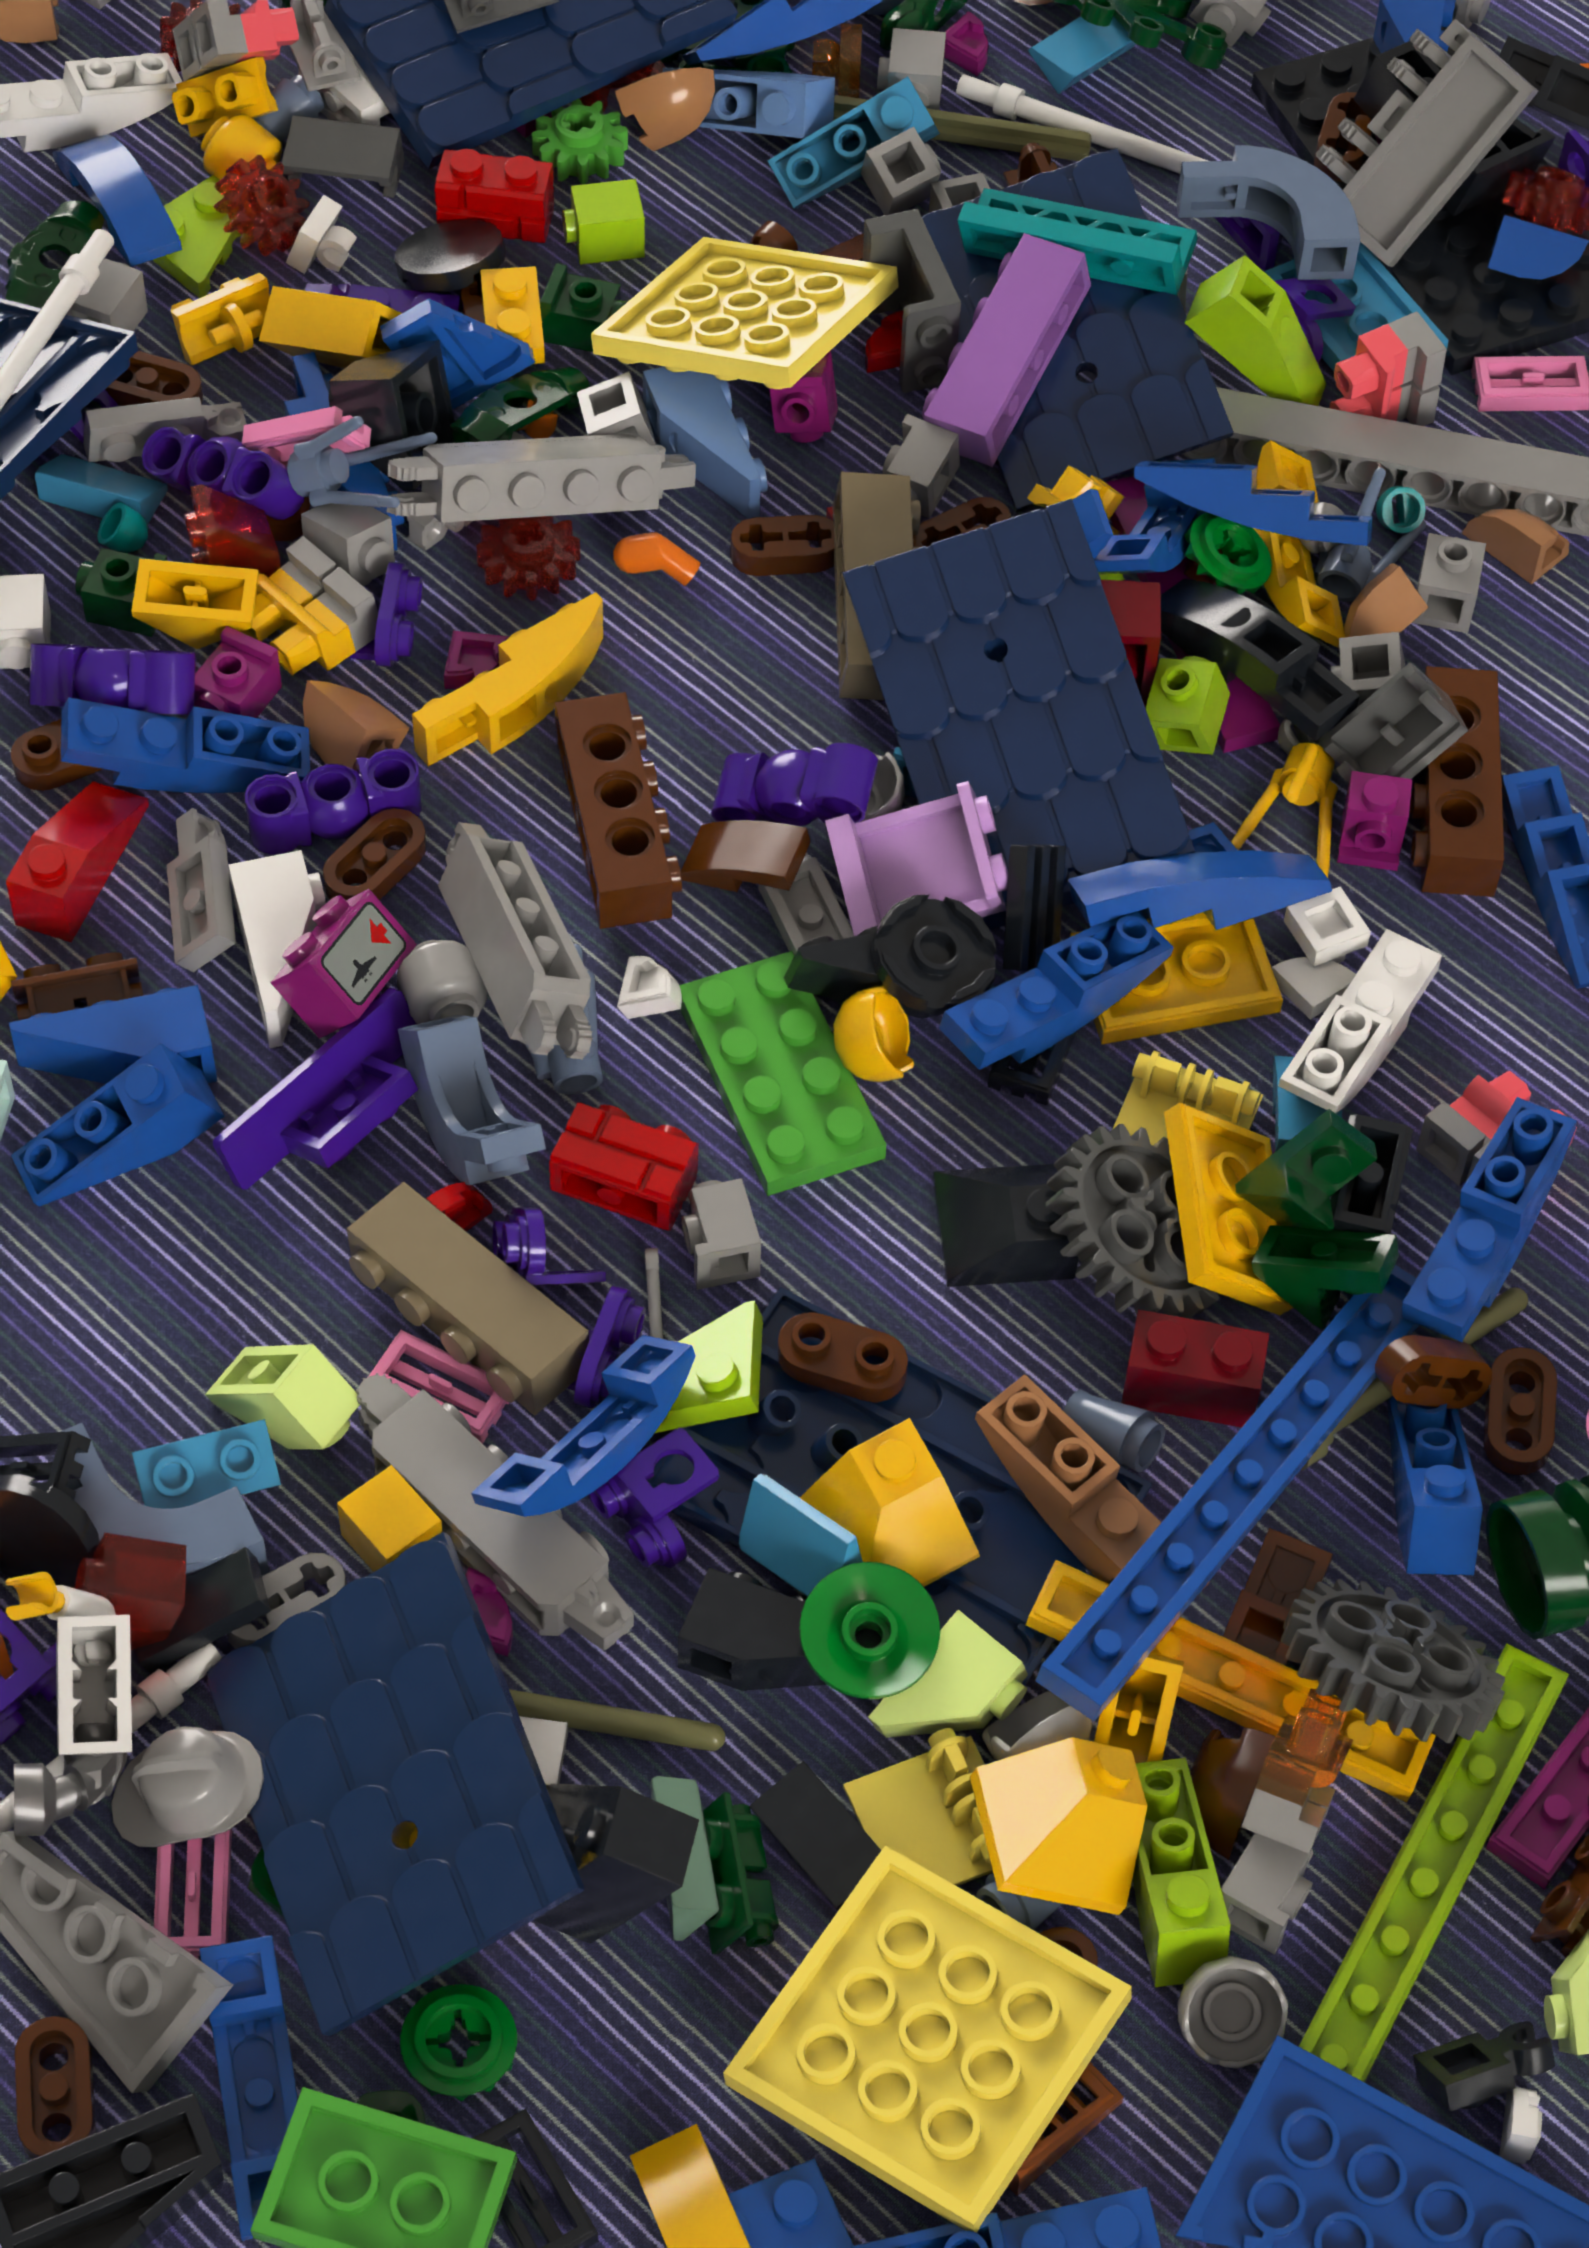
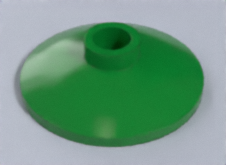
M860 1562L834 1570L813 1588L805 1601L801 1613L800 1642L809 1666L828 1686L851 1697L880 1699L907 1690L925 1675L938 1650L940 1621L931 1596L914 1577L888 1564ZM862 1629H872L880 1635L881 1642L876 1647L865 1648L856 1641L855 1635Z

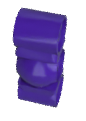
M163 427L150 435L143 447L142 462L147 472L185 495L196 496L201 503L210 508L231 510L241 506L249 512L257 513L261 511L274 520H284L293 516L304 502L305 497L298 495L292 488L287 466L262 451L247 449L238 439L227 436L212 437L206 441L196 434L185 435L173 427Z
M33 643L30 644L29 704L64 707L69 697L150 713L189 714L195 703L196 653Z
M834 743L825 749L814 747L810 753L797 749H787L771 758L764 752L755 755L750 753L729 754L724 761L711 816L716 822L754 820L804 826L817 818L825 823V820L849 814L854 823L861 822L866 815L878 766V758L868 749L850 743Z
M384 749L375 753L370 758H356L357 771L343 764H324L309 771L301 783L297 771L290 772L286 776L273 774L259 777L248 785L245 792L250 840L254 847L261 852L279 855L294 850L298 845L311 846V833L324 839H345L353 835L372 816L383 810L404 809L419 817L422 805L419 766L416 759L403 750Z

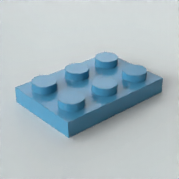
M1360 242L1353 279L1331 280L1356 306L1351 316L1315 320L1323 337L1322 359L1334 372L1336 363L1355 356L1358 336L1416 311L1447 348L1449 340L1377 257ZM1295 260L1266 270L1265 273L1274 281L1297 278ZM1308 290L1304 296L1307 300L1315 299L1321 303L1333 304L1329 297L1318 291Z

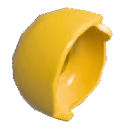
M876 986L858 991L843 1002L833 1024L835 1049L843 1066L855 1077L870 1082H885L903 1078V1073L914 1067V1060L907 1056L910 1044L909 1021L898 999L888 993L884 986Z

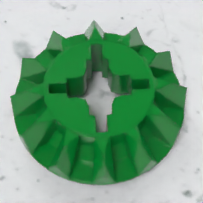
M1205 513L1193 522L1184 536L1189 544L1185 556L1199 564L1196 575H1207L1212 579L1214 585L1226 586L1227 589L1238 594H1242L1245 591L1254 594L1270 577L1272 561L1269 550L1263 539L1251 527ZM1222 549L1223 554H1220L1217 550ZM1229 558L1233 559L1235 562L1233 564L1230 563Z
M466 1984L444 1986L422 1997L407 2014L400 2035L401 2054L409 2077H413L424 2086L431 2096L436 2094L453 2096L460 2102L468 2095L481 2091L491 2093L496 2082L506 2071H511L518 2043L515 2021L507 2006L493 1993L483 1988ZM455 2018H462V2027L466 2029L468 2040L480 2041V2045L468 2048L467 2059H463V2067L456 2066V2060L452 2059L450 2049L438 2048L439 2043H446L451 2040L452 2030L455 2029Z

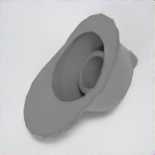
M188 1726L166 1731L154 1740L148 1748H145L127 1765L119 1778L111 1803L113 1823L123 1839L138 1847H159L191 1839L207 1838L226 1832L245 1819L259 1799L264 1781L262 1758L250 1741L234 1732L207 1731L201 1727Z

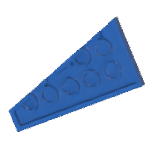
M1277 2035L1174 2238L1228 2248H1589V2205Z

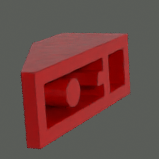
M92 781L33 833L6 879L15 925L72 943L148 809V798Z

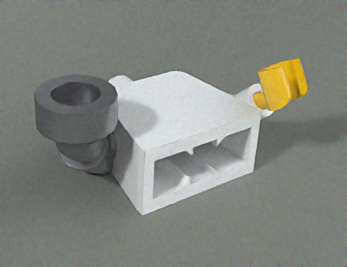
M37 1572L8 1578L5 1581L6 1585L13 1586L16 1589L20 1601L19 1605L6 1607V1614L13 1621L47 1615L48 1618L57 1621V1749L59 1755H64L63 1775L53 1777L43 1763L14 1764V1837L43 1836L54 1821L73 1814L75 1808L85 1811L89 1806L96 1804L105 1796H110L127 1762V1753H132L130 1614L116 1615L114 1606L108 1599L68 1586L56 1585L48 1572Z

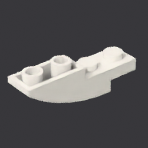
M145 53L135 56L96 57L89 60L65 61L63 79H41L32 82L0 84V138L17 137L25 153L63 147L110 134L135 124L172 104V93L178 91L176 84L181 83L182 80L168 53Z
M1386 929L1343 995L1339 996L1336 994L1281 1076L1278 1086L1323 1109H1330L1334 1113L1342 1110L1369 1081L1406 1029L1412 1009L1438 971L1442 955Z

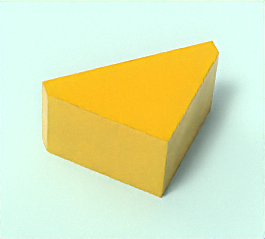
M139 558L131 611L132 616L195 649H200L220 641L221 633L226 626L239 632L252 628L259 579L258 569Z
M1149 1654L1100 1714L1094 1742L1132 1750L1135 1763L1162 1760L1184 1661Z

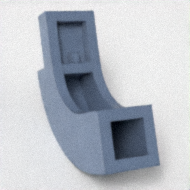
M1235 145L1232 161L1182 162L1176 200L1178 218L1242 217L1263 222L1281 233L1290 244L1294 255L1298 280L1353 279L1360 244L1356 214L1343 190L1320 169L1293 155L1274 149L1249 145Z
M452 1015L399 1028L398 1034L406 1069L410 1071L418 1088V1091L414 1093L419 1112L436 1150L449 1170L461 1182H465L467 1185L528 1171L529 1166L526 1154L546 1149L541 1124L514 1118L501 1102L487 1066L477 1017Z
M83 1423L60 1431H74L90 1439ZM92 1441L90 1442L88 1453L75 1454L74 1461L84 1465L81 1478L68 1479L66 1487L77 1491L74 1501L86 1511L97 1529L100 1547L96 1551L97 1559L99 1558L96 1568L108 1577L137 1590L157 1594L244 1547L257 1557L261 1575L269 1573L264 1539L237 1486L190 1506L173 1509L153 1508L129 1499L116 1488L109 1478Z

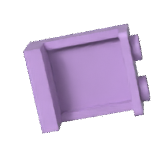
M969 781L956 784L958 794L858 823H854L849 814L825 820L854 936H858L868 928L879 925L881 919L894 904L913 895H929L928 899L944 901L945 897L962 902L981 917L1006 911L1001 891L1007 890L1008 870L1002 853L991 854L986 834L997 831L987 795L977 798Z

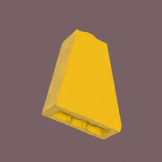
M272 286L259 341L292 356L315 352L318 362L346 368L354 361L390 352V348L382 339L380 326L402 313L373 300Z

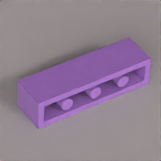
M1025 233L1014 252H1008L1004 256L998 270V281L989 297H983L979 301L973 316V326L964 343L958 342L953 348L948 361V372L939 388H933L929 392L922 411L923 420L959 434L960 456L993 467L1091 287L1085 253Z

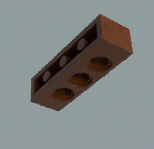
M1426 666L1424 674L1450 696L1468 732L1419 772V783H1413L1410 819H1420V831L1415 830L1413 832L1411 867H1421V892L1494 897L1504 863L1498 671Z
M626 692L555 702L556 743L600 929L672 918V893L682 891L681 873L677 856L666 857L664 844L670 843V831L665 808L654 809L652 797L658 796V782L653 761L643 762L640 752L647 749L642 715H631Z

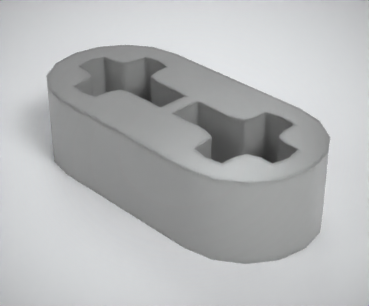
M308 1553L262 1576L271 1611L260 1617L266 1616L268 1626L257 1631L251 1623L245 1624L227 1634L229 1643L235 1649L248 1646L277 1629L291 1616L308 1611L337 1594L341 1588L347 1585L342 1565L334 1557L327 1554ZM314 1578L320 1585L327 1583L328 1593L317 1597L311 1590L305 1592L304 1582Z

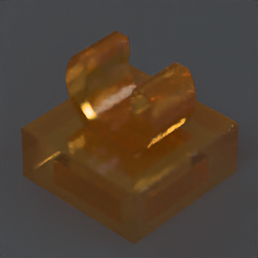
M841 23L840 45L830 39H817L813 43V60L818 62H813L812 75L835 77V81L838 79V95L859 98L862 24Z

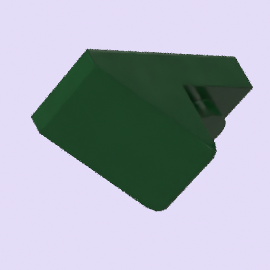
M1328 1109L1235 1184L1236 1193L1281 1226L1331 1231L1334 1229V1220L1330 1196L1377 1160L1375 1142Z
M1270 1225L1251 1263L1253 1273L1313 1325L1324 1329L1338 1302L1340 1291L1354 1295L1366 1293L1382 1294L1399 1257L1397 1237L1394 1234L1340 1230L1324 1231Z

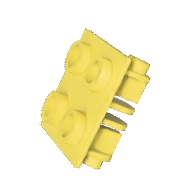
M1153 1051L1151 1056L1139 1053L1132 1072L1133 1082L1113 1126L1114 1129L1118 1124H1124L1130 1136L1141 1127L1146 1128L1150 1144L1154 1145L1161 1138H1167L1164 1112L1180 1102L1250 1130L1263 1094L1251 1090V1083L1247 1081L1241 1084L1220 1076L1215 1079V1071L1207 1069L1205 1075L1197 1073V1065L1189 1063L1187 1069L1182 1068L1181 1063L1160 1057L1161 1053Z
M945 1728L929 1737L928 1743L931 1747L929 1752L844 1783L843 1789L861 1827L881 1850L886 1845L950 1883L959 1886L993 1872L970 1780L972 1772L977 1767L985 1765L972 1736L966 1738L964 1736H956L953 1728Z

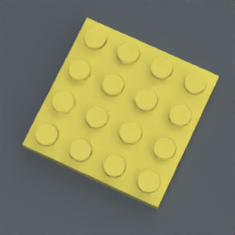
M703 237L591 333L593 354L617 358L619 362L624 364L641 362L665 366L671 372L694 371L711 374L717 379L724 381L741 379L763 383L770 389L791 388L899 287L897 266Z
M885 1845L723 2072L725 2085L963 2230L977 2233L986 2216L990 2214L1132 1999L1131 1986Z

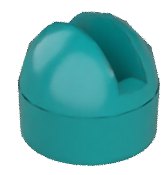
M1394 486L1384 491L1378 498L1375 512L1378 521L1387 530L1408 533L1415 530L1422 523L1425 517L1426 506L1423 497L1415 489ZM1396 496V509L1400 523H1394L1392 498Z
M118 502L103 517L98 529L97 539L100 544L111 550L130 553L144 546L148 540L149 528L145 518L138 511L122 502Z

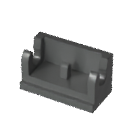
M293 115L281 164L283 174L288 175L287 185L299 186L303 173L379 182V186H384L383 197L394 198L405 161L400 128Z
M1409 662L1319 741L1324 751L1341 764L1336 770L1348 783L1350 782L1352 771L1412 779L1468 732V729L1450 696Z

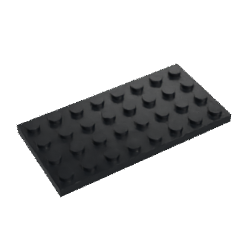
M1373 38L1253 72L1251 89L1299 158L1314 166L1318 138L1331 100L1340 93H1357L1376 55L1381 53ZM1448 47L1447 53L1453 56L1455 51ZM1348 118L1355 123L1356 119ZM1373 133L1372 138L1376 141L1375 134ZM1337 148V152L1344 156L1347 149ZM1544 158L1531 180L1456 216H1453L1443 206L1393 267L1387 266L1377 257L1449 340L1444 365L1451 375L1472 369L1474 357H1511L1589 332V243L1580 259L1566 271L1541 280L1518 278L1487 268L1498 226L1504 215L1589 240L1588 217L1556 177V174ZM1334 181L1342 190L1347 185L1344 182Z

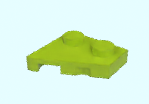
M214 175L164 205L179 236L182 250L153 259L157 265L198 298L208 294L211 289L210 276L217 264L224 265L233 251V241L242 235L251 220L249 202Z
M755 1300L741 1304L678 1341L692 1345L696 1357L676 1401L655 1433L758 1413L763 1316Z

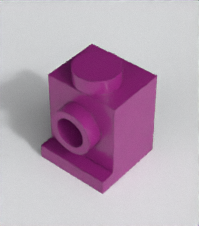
M831 351L791 388L770 389L775 433H790L792 440L807 443L820 439L824 432H831L838 412Z
M226 626L221 633L222 642L195 673L194 706L258 718L282 688L278 649Z
M1358 771L1351 772L1342 813L1337 863L1397 871L1409 818L1412 779Z

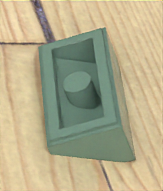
M656 1776L651 1779V1799L699 1819L683 1885L680 1889L666 1897L673 1940L683 1941L715 1915L719 1910L697 1782L693 1779Z

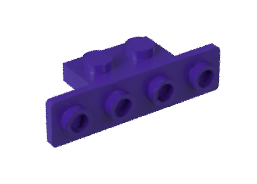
M394 988L387 989L368 1006L358 1020L344 1026L214 1138L213 1147L236 1187L243 1190L249 1189L289 1153L329 1169L334 1163L347 1157L358 1142L381 1122L391 1118L398 1111L399 1106L418 1091L410 1071L392 1064L403 1054L398 1029L417 1024L409 1013L408 1003L401 991Z

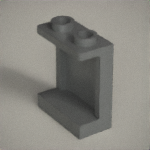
M918 209L864 220L862 261L897 266L899 287L869 315L899 309V311L903 310L899 369L900 387L904 393L940 386L948 372V361L951 352L958 343L961 301Z

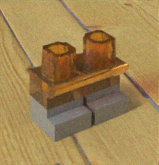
M1312 1688L1307 1695L1304 1707H1301L1297 1717L1287 1714L1269 1748L1242 1824L1244 1829L1308 1854L1326 1818L1336 1790L1328 1787V1785L1336 1779L1353 1742V1739L1340 1734L1348 1711L1342 1712L1338 1709L1341 1699L1333 1695H1318L1315 1692L1316 1689Z

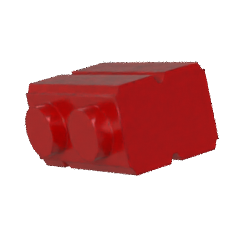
M472 149L444 150L435 180L437 224L458 219L482 220L494 224L501 231L503 238L546 243L554 212L553 163L536 161L527 156L504 157L480 154Z
M579 1102L576 1104L566 1124L565 1132H562L550 1156V1190L663 1230L671 1231L682 1209L683 1201H686L688 1193L697 1178L699 1143L691 1141L686 1133L676 1127L660 1125L657 1128H653L633 1121L626 1112L618 1107L605 1104L595 1108Z

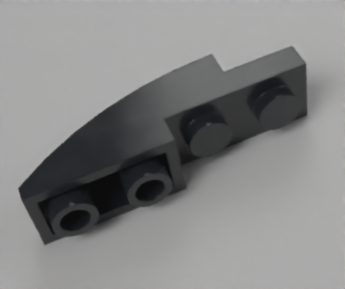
M1508 36L1499 57L1539 91L1526 107L1580 129L1589 135V69L1561 56L1548 54Z
M1183 579L1161 594V632L1190 656H1198L1210 662H1216L1226 684L1238 677L1314 741L1334 728L1357 708L1360 695L1316 660L1320 644L1272 610L1227 588L1191 579Z

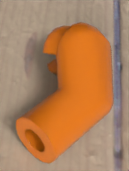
M657 532L642 533L622 538L616 544L613 551V559L621 571L637 574L662 570L683 586H686L692 580L701 564L700 561Z

